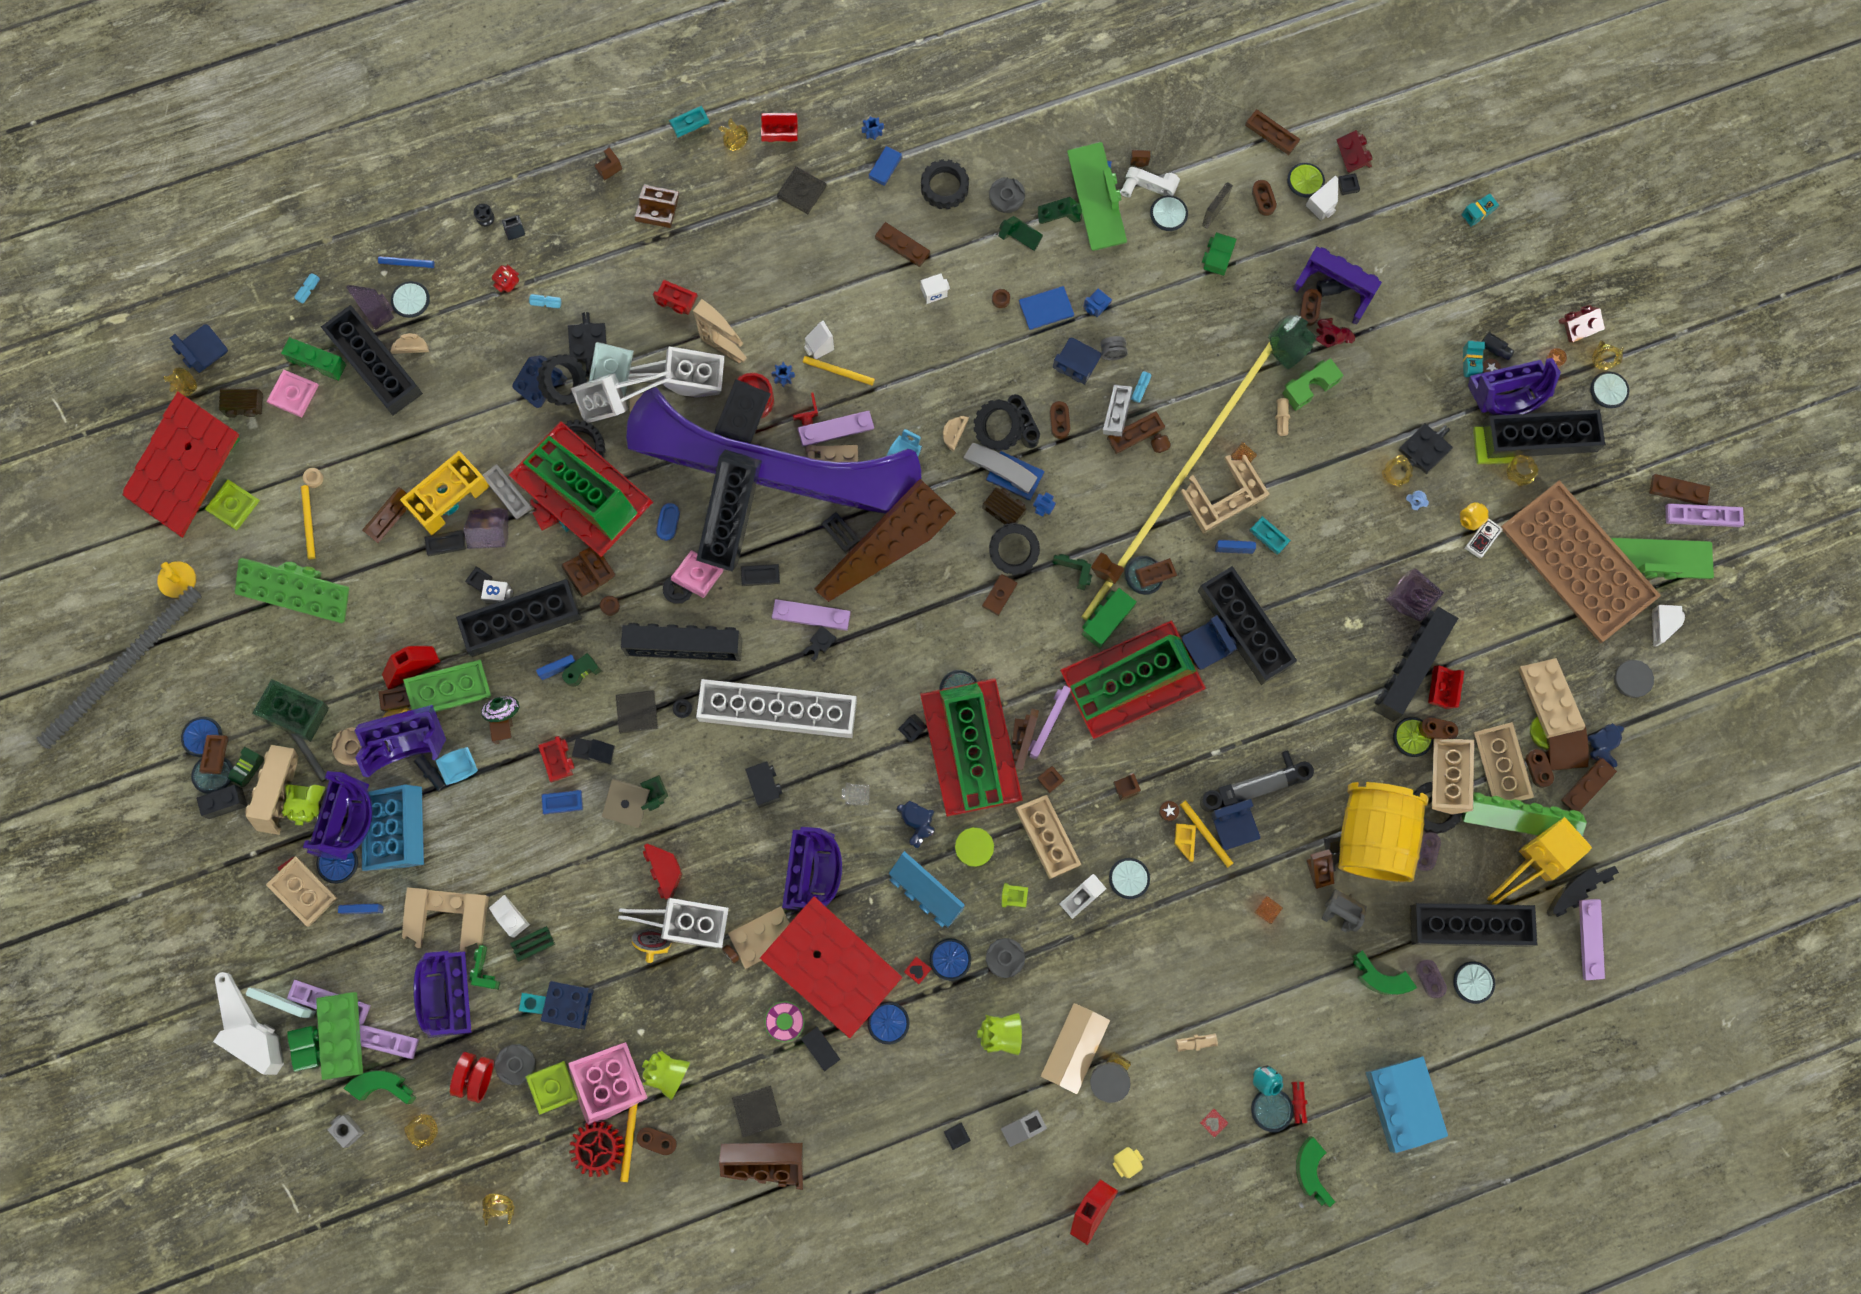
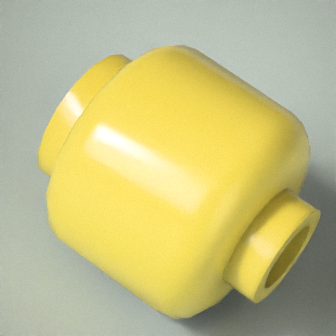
M1126 1147L1114 1156V1163L1112 1164L1121 1178L1123 1176L1131 1178L1142 1170L1143 1165L1141 1161L1144 1159L1137 1149L1133 1151L1130 1147Z

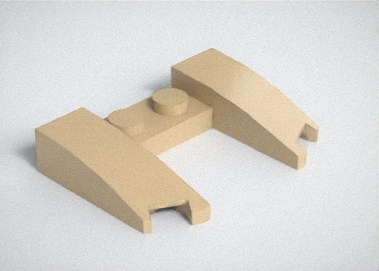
M701 299L693 310L701 340L738 364L741 361L745 362L747 357L736 346H742L743 342L724 317Z
M1231 455L1224 458L1240 490L1212 505L1194 475L1189 478L1191 484L1187 490H1181L1182 496L1203 534L1246 508L1263 501L1270 495L1246 455H1242V460H1231Z
M407 887L402 938L406 940L408 936L416 942L415 947L422 949L427 912L463 914L460 952H467L466 947L475 943L479 947L483 942L489 896Z

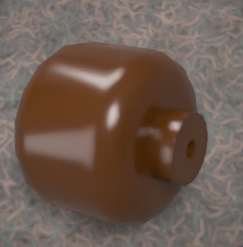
M1161 433L1155 435V439H1152L1150 442L1156 453L1164 452L1171 447L1168 436H1161Z

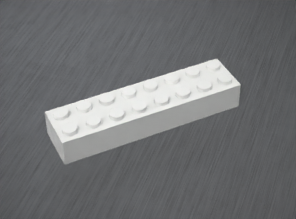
M702 679L696 718L699 722L852 738L857 698L851 695Z

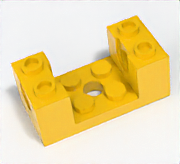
M458 451L400 500L432 536L446 524L441 517L468 493L476 499L490 486L481 473ZM446 485L448 487L447 491L443 494L438 493V488Z

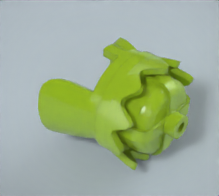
M287 784L285 787L287 799L282 810L283 816H287L290 821H295V825L303 826V822H311L315 817L318 819V804L326 787L320 785L305 787Z
M1019 1013L1003 1018L985 1015L987 1017L986 1020L982 1022L980 1030H977V1038H981L980 1043L983 1049L987 1050V1053L1005 1051L1019 1055L1022 1044V1026Z
M663 1051L657 1052V1054L655 1053L651 1056L649 1061L645 1060L642 1065L645 1068L642 1077L646 1080L642 1085L659 1089L672 1101L690 1062L672 1059Z

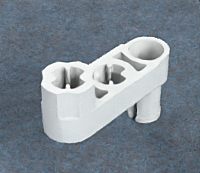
M1130 167L1120 193L1124 197L1129 198L1135 185H1138L1163 196H1173L1180 178L1174 173H1166L1164 178H1161L1142 169Z

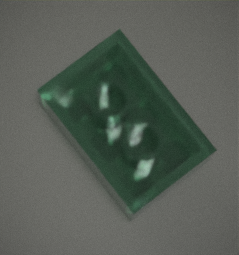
M271 679L252 714L263 722L311 742L329 707L321 700Z

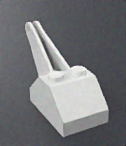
M669 346L666 360L630 367L628 381L669 371L667 375L644 382L655 383L671 377L672 380L663 384L678 395L690 397L719 395L722 388L724 356Z
M669 371L619 383L614 373L571 388L583 420L590 423L624 413L628 410L627 399L672 379L668 377L623 396L620 387L656 379L669 374Z
M668 898L666 910L619 909V912L628 914L665 916L664 924L628 916H618V919L662 927L661 939L690 945L722 948L728 908Z
M224 972L217 974L215 984L224 1030L219 1032L213 1042L263 1075H277L284 1063L280 1038L274 1033L275 1029L268 1024L262 1025L257 1022L231 974Z

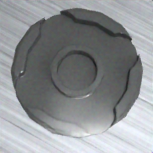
M1003 177L992 184L989 191V200L997 211L1012 213L1023 205L1025 190L1018 180Z
M1629 660L1617 667L1614 683L1621 694L1631 698H1639L1651 691L1654 685V675L1647 664L1639 660Z
M997 939L989 946L986 952L987 967L998 977H1013L1024 966V949L1013 939Z
M519 1044L504 1047L498 1053L495 1060L496 1074L502 1082L509 1085H520L527 1082L525 1076L534 1073L536 1069V1059L533 1052L528 1047Z
M1114 1062L1098 1065L1093 1070L1090 1078L1093 1094L1098 1099L1107 1103L1123 1100L1131 1086L1127 1070Z

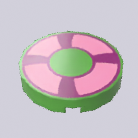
M791 1002L776 1003L766 1013V1030L777 1041H793L804 1029V1014L798 1006Z

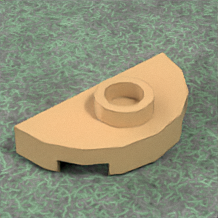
M408 333L401 335L392 344L390 352L392 354L429 352V348L423 338L417 334Z
M960 416L949 420L944 426V443L953 452L969 421V417Z

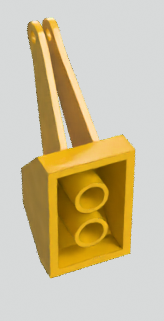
M1565 817L1519 850L1526 860L1497 890L1487 897V900L1490 901L1501 893L1529 865L1536 871L1500 895L1492 902V905H1497L1507 896L1538 876H1541L1545 881L1554 880L1591 850V845Z

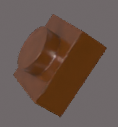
M1132 150L1130 165H1135L1136 167L1149 165L1150 151Z
M1053 766L1037 777V780L1048 793H1051L1065 781Z

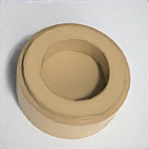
M309 468L303 474L304 483L311 488L320 486L324 479L323 474L316 468Z

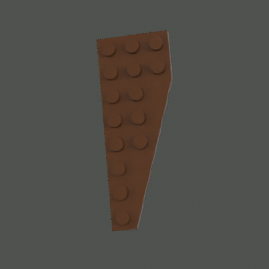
M919 479L814 589L830 602L930 541L956 512L924 481Z

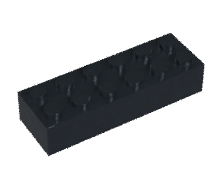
M349 305L321 326L326 335L392 416L423 394L352 305Z
M1600 409L1489 416L1482 423L1488 459L1598 452L1606 445Z
M726 449L719 456L696 561L731 572L737 566L762 460Z
M1233 566L1199 587L1198 593L1213 615H1218L1219 619L1225 622L1226 631L1229 636L1235 639L1238 652L1261 686L1297 662V659Z
M567 579L459 615L456 619L467 653L471 657H475L581 620L582 617L571 584Z
M1439 606L1434 611L1430 610L1427 615H1424L1420 622L1421 627L1414 632L1411 637V644L1404 649L1401 655L1404 658L1397 662L1392 670L1394 674L1391 678L1387 679L1383 686L1385 690L1375 699V712L1392 722L1404 714L1459 619L1458 617Z
M628 623V625H622L621 649L626 656L741 661L742 637L740 631L734 627H725V630L714 626H706L705 629H700L694 625L678 628V625L668 624L667 627H659L658 624L653 623L647 624V626H640L638 623Z
M1415 903L1410 905L1412 945L1538 946L1535 905Z

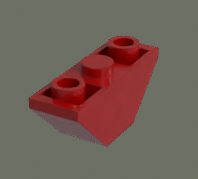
M407 646L389 657L382 676L388 690L393 689L404 683L403 679L414 677L441 661L433 646Z
M645 844L643 855L647 862H651L653 868L650 869L653 879L659 882L660 887L657 889L660 897H665V900L673 898L683 875L676 856L650 844Z
M1100 1180L1085 1195L1077 1209L1070 1234L1088 1245L1118 1190Z

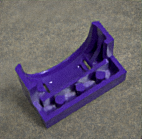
M1316 246L1296 281L1293 290L1298 292L1308 277L1316 272H1321L1360 294V306L1354 314L1352 323L1357 325L1382 282L1379 281L1377 276L1373 274L1368 275L1360 266L1352 265L1345 258L1332 255L1326 248Z
M1549 358L1546 359L1545 365H1543L1541 360L1470 376L1468 387L1482 413L1489 412L1494 416L1528 414L1539 408L1549 397L1554 395L1561 372L1554 359ZM1523 388L1511 394L1496 395L1497 393ZM1529 389L1532 390V392H1533V394H1534V396H1535V399H1534L1533 396L1531 395Z
M433 705L358 724L355 733L362 748L355 758L363 777H370L378 769L409 756L432 752V760L438 758L446 737ZM385 740H386L387 743H388V746H389V748H390V752L388 751V749H387V747H386V744H385V742H384Z
M327 771L325 778L329 780L311 841L306 840L303 848L308 849L307 853L317 857L346 860L347 855L357 849L364 841L371 826L373 808L368 792L369 784L342 772ZM356 800L361 801L362 803H354L352 801ZM349 805L347 823L345 825L344 830L340 834L343 819L347 813V807Z
M801 827L800 830L793 829L782 908L801 911L813 897H816L827 907L835 897L842 876V857L839 846L834 839L835 834L821 828ZM818 851H825V852H830V854L817 853V852H818ZM814 857V874L811 886L809 887L812 861Z
M465 951L425 953L416 965L413 983L414 1007L420 1029L428 1038L471 1033ZM431 974H441V976L426 977ZM444 980L446 984L447 1011L445 1004ZM434 1017H443V1018H438V1019H430V1018H434Z

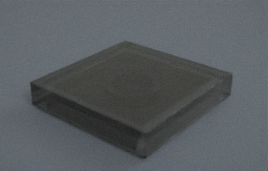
M795 167L778 192L777 198L808 215L827 187V183Z
M1229 182L1223 186L1207 208L1202 226L1206 229L1209 228L1228 201L1233 187Z
M654 690L616 695L620 734L659 729Z
M771 1086L732 1098L743 1137L782 1125Z

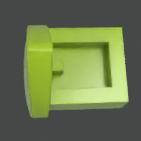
M1004 883L1001 896L1002 907L1026 908L1028 887L1011 886Z

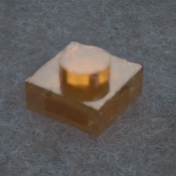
M1243 442L1231 454V458L1234 460H1242V455H1246L1250 463L1257 456Z
M1266 896L1254 913L1269 924H1272L1283 907Z

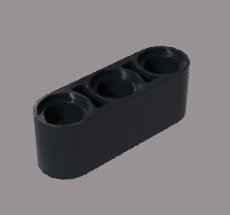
M1018 394L1011 395L1008 398V402L1018 403L1020 407L1017 409L1022 412V418L1028 421V423L1023 424L1024 432L1021 433V441L1025 447L1035 448L1039 443L1040 431L1022 396ZM1033 435L1036 437V439L1029 440L1027 436Z

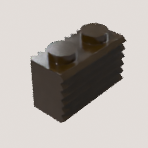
M259 388L220 389L219 410L226 417L235 418L237 415L255 417L258 414H262L263 393Z
M995 487L982 506L983 510L1004 525L1018 524L1027 510L1021 500H1014L1006 489H999L998 487Z

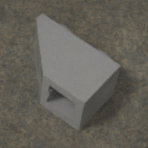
M1035 1110L1002 1127L1001 1131L1009 1146L1012 1147L1046 1130L1047 1127L1039 1111Z

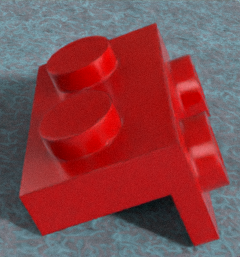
M797 113L761 114L762 142L798 141Z
M663 280L658 292L654 291L653 293L658 305L662 307L668 306L678 314L684 313L689 315L698 297L697 293L666 280Z
M1440 665L1434 666L1428 703L1444 709L1458 708L1461 700L1464 671L1451 670Z
M556 736L554 740L538 745L551 783L574 775L572 769L575 766L572 758L567 756L566 751L569 748L565 739L562 740L560 736Z

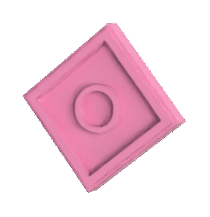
M283 369L266 402L302 418L319 385Z
M691 550L671 576V581L704 598L724 569L696 561L697 553Z

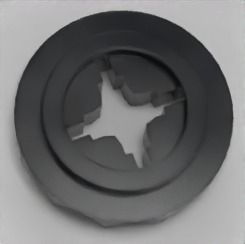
M671 576L666 579L663 584V594L668 601L673 604H683L690 600L693 592L682 587L683 594L679 592L674 594L675 589L673 585L680 587V585L671 581Z

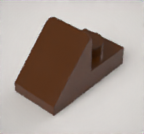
M1330 850L1311 854V859L1307 860V865L1315 888L1318 889L1335 884L1332 853Z

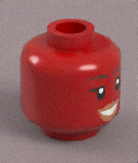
M508 264L507 266L501 265L492 275V280L495 282L493 286L501 293L503 290L511 292L519 282V273Z

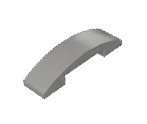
M972 443L963 457L967 462L979 468L981 466L1012 483V486L1027 494L1037 480L1034 474L1018 463L979 444Z

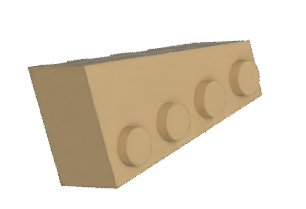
M271 745L269 751L265 753L263 769H260L258 773V783L252 790V800L245 812L247 819L256 831L280 835L281 828L278 827L280 818H284L282 813L284 799H287L285 787L289 781H293L299 757L294 748Z

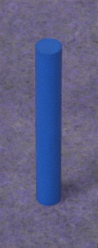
M378 257V264L434 268L435 266L434 261Z

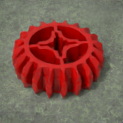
M601 1121L599 1127L598 1122H593V1127L585 1123L586 1131L584 1128L579 1127L578 1131L581 1135L573 1134L577 1142H570V1145L575 1146V1149L569 1150V1154H576V1157L571 1158V1162L578 1160L579 1163L575 1165V1168L578 1169L583 1166L581 1173L585 1174L589 1170V1177H593L595 1171L596 1176L601 1177L602 1170L605 1175H608V1167L614 1171L616 1166L613 1163L620 1164L622 1162L617 1156H624V1152L619 1151V1148H624L625 1144H618V1141L622 1140L623 1136L616 1138L615 1135L619 1132V1129L611 1132L613 1124H609L605 1128V1121ZM598 1131L592 1143H583L587 1135ZM604 1133L610 1138L613 1149L604 1144ZM596 1143H598V1147L606 1151L597 1152L598 1155H596V1150L589 1147L596 1146ZM581 1149L589 1152L590 1164L584 1159ZM602 1154L611 1155L607 1163L602 1166H596Z

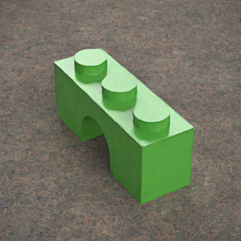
M1331 358L1327 361L1322 360L1315 365V369L1312 371L1306 370L1303 372L1298 380L1295 381L1293 379L1285 385L1286 388L1282 394L1286 399H1289L1290 405L1297 411L1309 403L1314 396L1309 388L1310 384H1318L1326 392L1338 384L1344 375Z

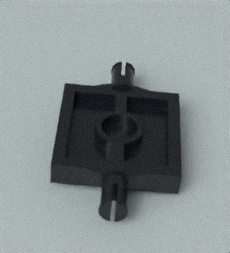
M583 312V323L568 325L570 357L577 359V362L586 364V373L589 374V367L591 372L596 342L607 344L605 323H590V313L586 312L585 317V312Z
M1424 423L1399 448V451L1408 460L1401 467L1402 471L1407 473L1414 466L1421 469L1427 475L1453 449V446L1443 438L1450 431L1449 427L1447 428L1444 425L1441 430L1436 432Z

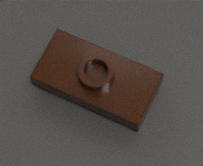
M1170 558L1134 571L1141 589L1177 576Z
M1001 574L982 607L999 616L1018 583Z
M206 736L199 770L201 774H221L228 742L227 736Z

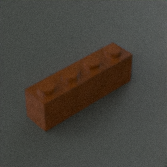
M803 1143L721 1144L719 1158L720 1177L744 1181L751 1178L762 1184L770 1181L778 1183V1186L786 1187L788 1184L795 1185L796 1189L803 1190Z

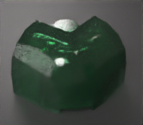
M1289 315L1280 320L1268 337L1272 348L1271 353L1287 370L1295 366L1309 353L1317 338L1306 327L1308 321L1296 315Z

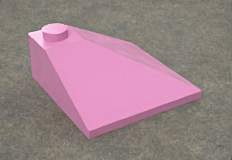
M626 1042L568 1063L579 1104L588 1125L608 1119L647 1099Z

